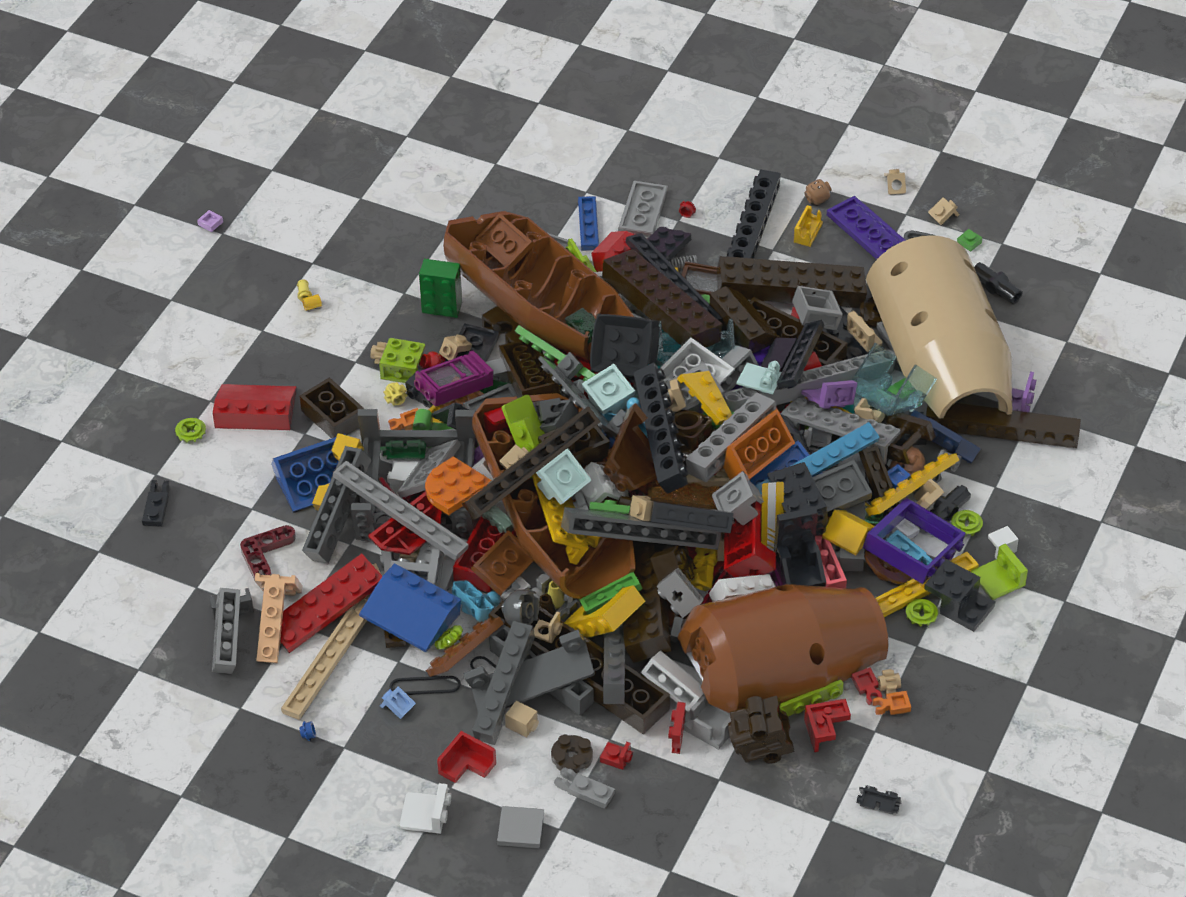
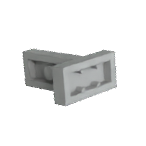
M432 549L430 564L423 560L413 563L410 560L399 558L398 561L391 560L390 567L395 563L416 575L428 576L427 581L439 587L444 553L439 549Z

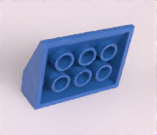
M336 437L273 458L271 463L273 471L293 512L313 506L312 502L318 486L330 483L333 472L339 462L332 453Z
M394 563L380 579L360 611L359 616L418 649L427 652L460 615L461 599Z

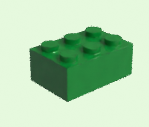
M424 259L419 272L422 313L457 318L462 305L460 263Z

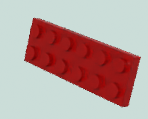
M361 553L283 611L280 637L282 646L288 653L295 650L372 593L382 575Z

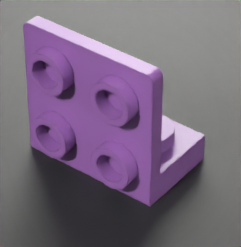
M1030 371L1025 391L1012 388V410L1030 412L1031 406H1028V404L1033 403L1035 393L1031 391L1035 390L1037 381L1033 379L1034 372Z
M853 380L826 382L822 384V388L802 390L801 394L806 396L809 401L819 404L821 408L829 409L830 406L845 407V405L854 404L857 382Z

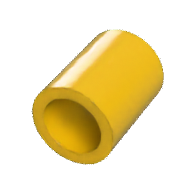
M319 294L302 298L305 311L322 306Z

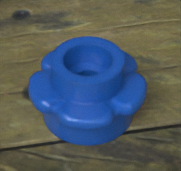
M303 721L302 726L299 727L301 737L311 741V738L316 737L314 724L312 721Z

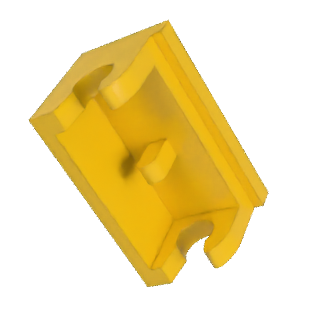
M806 206L794 228V243L811 247L823 225L820 210H818L817 215H813L812 206Z

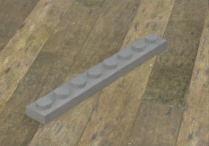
M345 461L333 472V477L453 560L456 561L468 549V543L349 462Z

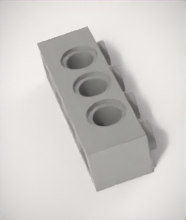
M220 588L217 594L212 672L232 674L236 666L240 604L239 589Z

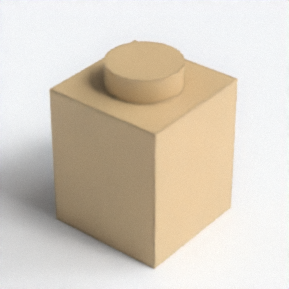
M516 701L505 714L506 728L527 738L531 731L534 732L539 724L537 711Z

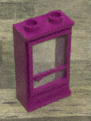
M470 351L468 355L457 357L421 372L416 371L414 385L436 407L492 386L494 370L474 351Z

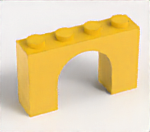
M634 585L622 588L609 602L589 615L581 606L564 623L574 630H579L586 638L613 632L645 600Z

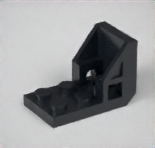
M816 507L777 515L773 552L776 553V569L783 585L826 587L821 554L815 541L818 517Z

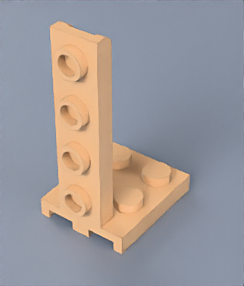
M256 573L255 582L264 591L256 661L278 663L285 595L295 596L296 593H302V584L295 575L286 577L279 574H272L270 576Z

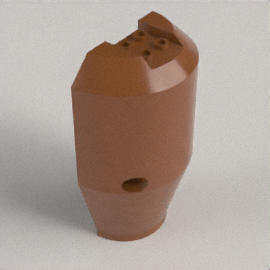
M785 584L697 605L689 613L678 635L685 654L692 652L693 659L700 666V673L703 677L701 688L708 703L728 713L745 708V701L750 697L759 696L766 699L777 696L781 704L808 692L826 687L840 679L844 682L851 678L853 673L864 670L878 661L885 660L888 654V632L882 610L873 594L863 587L848 589Z

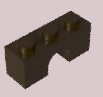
M498 306L482 314V328L499 331V335L506 334L505 344L520 341V335L515 332L519 324Z

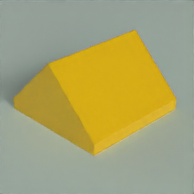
M834 510L822 538L857 555L863 548L868 532L875 526L846 510Z

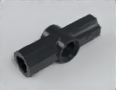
M981 262L975 265L974 268L978 278L985 284L989 293H998L1013 304H1016L1022 297L1023 291L1010 283L1005 273H996Z
M964 485L957 486L946 497L940 496L930 512L945 521L947 519L950 521L953 515L959 511V508L970 499L971 493Z

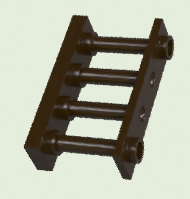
M875 404L869 407L872 410L884 412L885 418L881 422L882 424L892 425L900 429V434L888 446V459L908 465L910 462L906 452L920 438L932 441L936 437L930 421ZM905 434L912 435L902 446L895 445Z

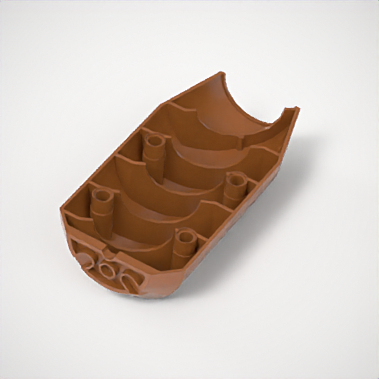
M501 211L480 215L477 220L473 216L448 220L443 243L446 260L448 262L460 263L461 275L471 282L521 327L555 349L566 353L571 352L574 356L590 362L593 329L597 314L634 317L614 288L530 218ZM499 213L535 244L510 271V264L503 266L486 250L487 245L475 240Z
M558 393L529 395L532 402L560 398V401L569 400ZM517 396L485 399L473 415V431L493 479L506 470L499 461L516 444L515 442L512 443L513 437L504 432L503 429L488 433L485 430L484 413L516 400ZM575 405V407L577 408V410H578L579 412H580L581 410H583L582 407L579 408L578 406ZM603 458L594 463L605 466L606 459ZM527 479L502 499L524 551L567 596L582 599L634 572L633 540L602 537L596 548L588 545L589 549L577 565L570 563L565 550L567 545L559 544L552 540L533 479ZM607 496V497L601 502V503H604L605 500H612V501H616V502L618 503V500Z

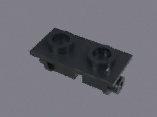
M868 785L865 788L859 787L862 796L858 795L856 803L860 804L861 807L875 810L876 802L880 803L879 811L892 815L894 813L898 814L900 806L896 805V803L901 804L902 801L897 793L892 791L879 792L877 788Z

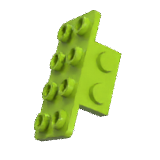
M524 395L503 405L502 411L515 444L521 449L524 447L530 451L539 444L538 437L545 434L540 428L541 423L531 397Z

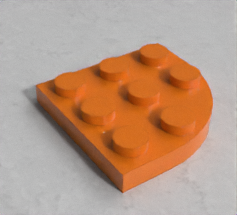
M453 456L432 469L425 482L426 496L432 505L450 515L461 508L463 502L492 480Z

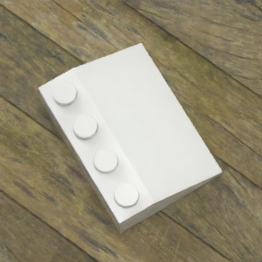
M692 338L661 367L666 376L664 382H667L705 363L720 385L735 371V368ZM686 385L681 387L686 405L698 400L696 396L692 397L688 393L690 389Z

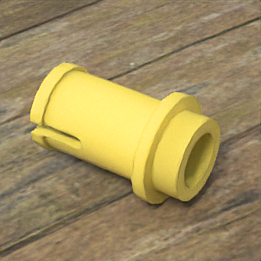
M305 279L299 280L297 284V297L302 302V298L312 296V293L309 290L308 281Z

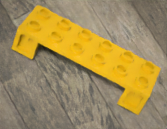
M535 473L532 475L552 540L553 542L567 545L565 550L569 562L577 565L589 549L585 535L567 533L561 527L564 508H575L573 500L570 497L561 505L554 497L548 500L537 486L541 479Z

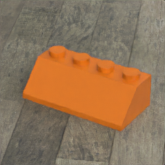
M778 409L771 412L727 447L724 469L730 480L742 471L751 479L795 444Z

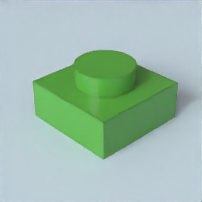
M968 229L957 238V242L971 252L982 243L983 237Z

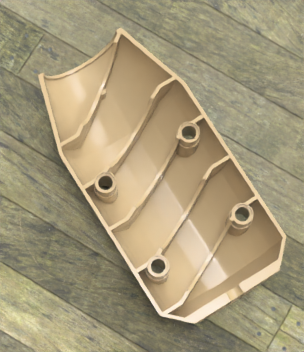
M920 236L905 240L884 252L870 268L866 281L903 375L939 418H944L947 410L957 400L977 392L994 393L998 399L999 410L1006 412L1007 415L1012 414L1011 352L972 261L964 247L950 238Z

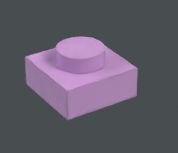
M208 210L197 221L199 226L213 232L223 223V217Z

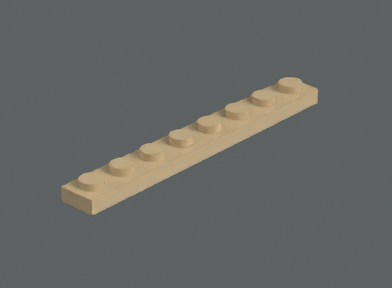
M370 595L346 612L282 706L281 711L283 714L298 720L302 718L367 620L360 617L359 613Z

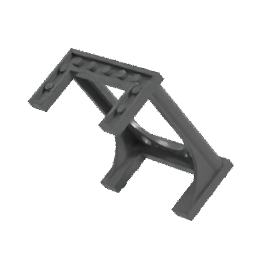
M358 409L361 442L364 452L371 459L366 475L378 482L380 447H386V442H390V440L403 441L404 444H407V440L421 439V441H425L426 447H435L458 439L461 446L457 450V459L472 468L474 466L475 447L478 445L472 427L475 410H456L457 431L380 430L378 409ZM361 496L359 497V503H351L356 540L369 541L371 539L368 535L384 524L377 523V520L383 516H387L389 519L392 517L382 510L377 513L375 510L377 507ZM462 506L450 515L442 511L441 518L449 517L452 520V524H443L441 522V526L459 538L468 540L473 532V522L471 515L465 507Z

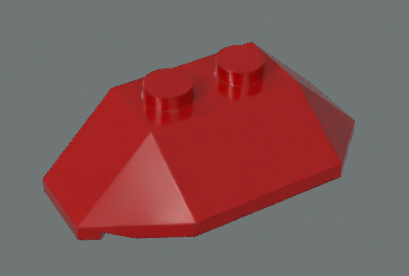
M629 231L611 232L591 253L595 270L602 272L604 259L631 250L625 243L626 237L636 235L637 233Z
M426 491L410 503L413 507L441 525L442 511L430 503L426 496ZM390 518L368 535L380 550L411 555L427 542L394 518Z

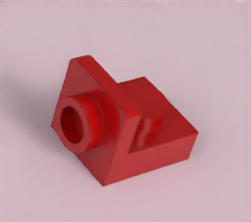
M607 742L600 756V763L623 770L626 763H630L633 757L631 743L626 742L625 746L622 747Z

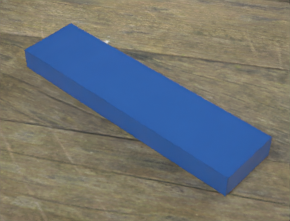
M596 196L578 197L581 251L594 250L599 245Z

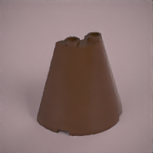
M636 403L627 410L606 465L603 468V472L615 484L617 490L621 492L635 490L657 479L649 440L638 427L648 417Z

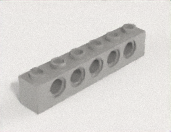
M756 392L728 420H725L716 431L712 432L711 436L702 442L693 453L687 456L686 466L688 474L707 482L724 466L727 447L776 410V401Z

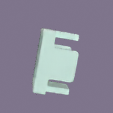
M615 364L582 383V387L588 394L590 402L603 415L609 411L617 414L621 409H627L628 399L636 395L633 387Z
M568 448L536 472L541 479L537 484L539 489L548 500L554 497L560 505L591 481Z

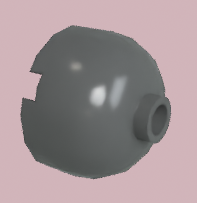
M516 590L506 598L502 604V613L510 626L513 621L531 625L533 621H537L539 600L534 598L533 594H536L535 591Z

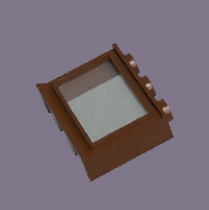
M685 261L681 275L700 295H710L711 292L718 290L717 267Z

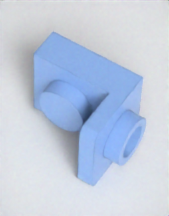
M398 686L394 691L389 689L383 695L382 699L384 701L380 707L383 709L387 706L401 719L416 703Z

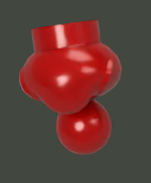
M430 351L427 354H422L419 366L422 369H427L444 363L446 358L435 351Z

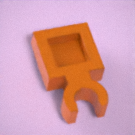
M418 408L401 413V418L390 419L388 421L390 429L402 430L405 428V430H412Z
M906 691L886 694V699L881 697L873 699V706H881L876 707V715L884 714L886 711H890L891 715L911 712V704Z

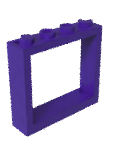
M906 497L868 532L863 548L924 584L946 559L951 561L956 551L960 552L964 547L963 539L966 533ZM904 518L948 544L928 565L923 564L883 539Z

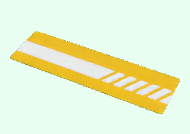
M784 482L762 484V498L764 502H762L761 543L772 551L774 550L777 515L784 514L782 506L784 502Z

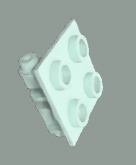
M772 361L769 363L768 368L746 363L736 384L745 388L759 390L763 393L773 394L782 373L779 372L780 365L777 361Z

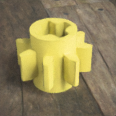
M398 382L390 383L386 386L385 391H383L385 394L384 399L388 404L392 403L393 406L401 405L407 397L405 393L407 390L403 384L399 385Z

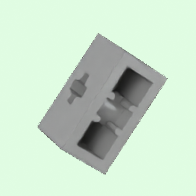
M679 568L657 585L659 595L663 599H667L671 603L670 607L676 615L680 614L682 618L703 601V597ZM681 591L683 593L682 596L675 595L676 592Z

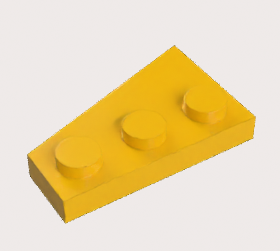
M710 371L680 374L677 380L681 384L684 382L690 389L688 393L692 397L696 396L702 403L701 408L712 418L716 425H722L725 420L732 416Z

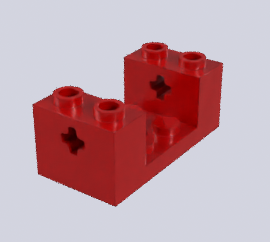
M757 500L751 504L758 512L756 517L745 525H741L734 518L735 523L731 527V533L724 532V570L735 578L765 575L776 570V553L760 542L762 503L760 504Z

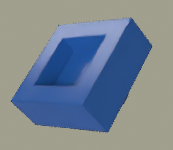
M899 464L887 471L892 486L895 489L898 487L897 484L911 478V475Z

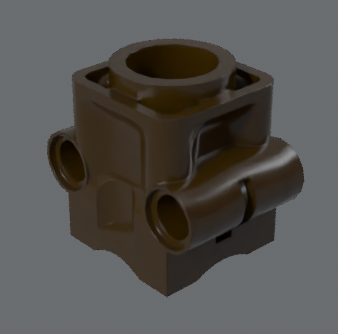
M681 409L674 414L675 419L673 421L679 431L677 437L682 444L680 450L685 457L683 463L686 465L687 456L693 453L717 429L712 428L711 417L695 411Z
M759 696L750 697L745 701V708L730 712L731 722L728 723L730 739L736 754H741L745 763L762 758L765 763H777L781 760L782 755L795 752L793 742L789 736L790 720L787 713L780 709L781 704L777 696L766 699Z

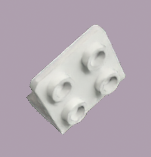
M593 462L584 469L591 481L581 488L589 507L590 502L601 503L607 496L619 500L621 495L629 497L627 490L624 492L617 490L615 484L603 472L605 466Z
M439 783L437 795L408 792L403 805L400 828L441 834L443 823L447 821L448 811L446 808L451 803V793H448L447 784Z

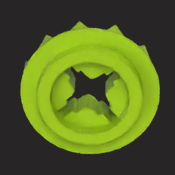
M186 418L176 425L175 433L180 441L185 440L188 443L190 440L196 442V439H202V436L206 434V426L200 419Z
M971 510L958 511L951 519L952 525L965 532V536L967 534L973 536L975 533H979L983 526L981 516ZM966 520H968L969 526L967 527L965 526Z
M916 599L911 601L906 607L907 619L911 620L912 624H919L920 627L923 624L929 626L931 622H935L938 616V609L929 600ZM921 609H923L924 616L922 617L919 616Z
M455 625L448 628L435 642L434 646L438 650L452 646L462 636V627Z

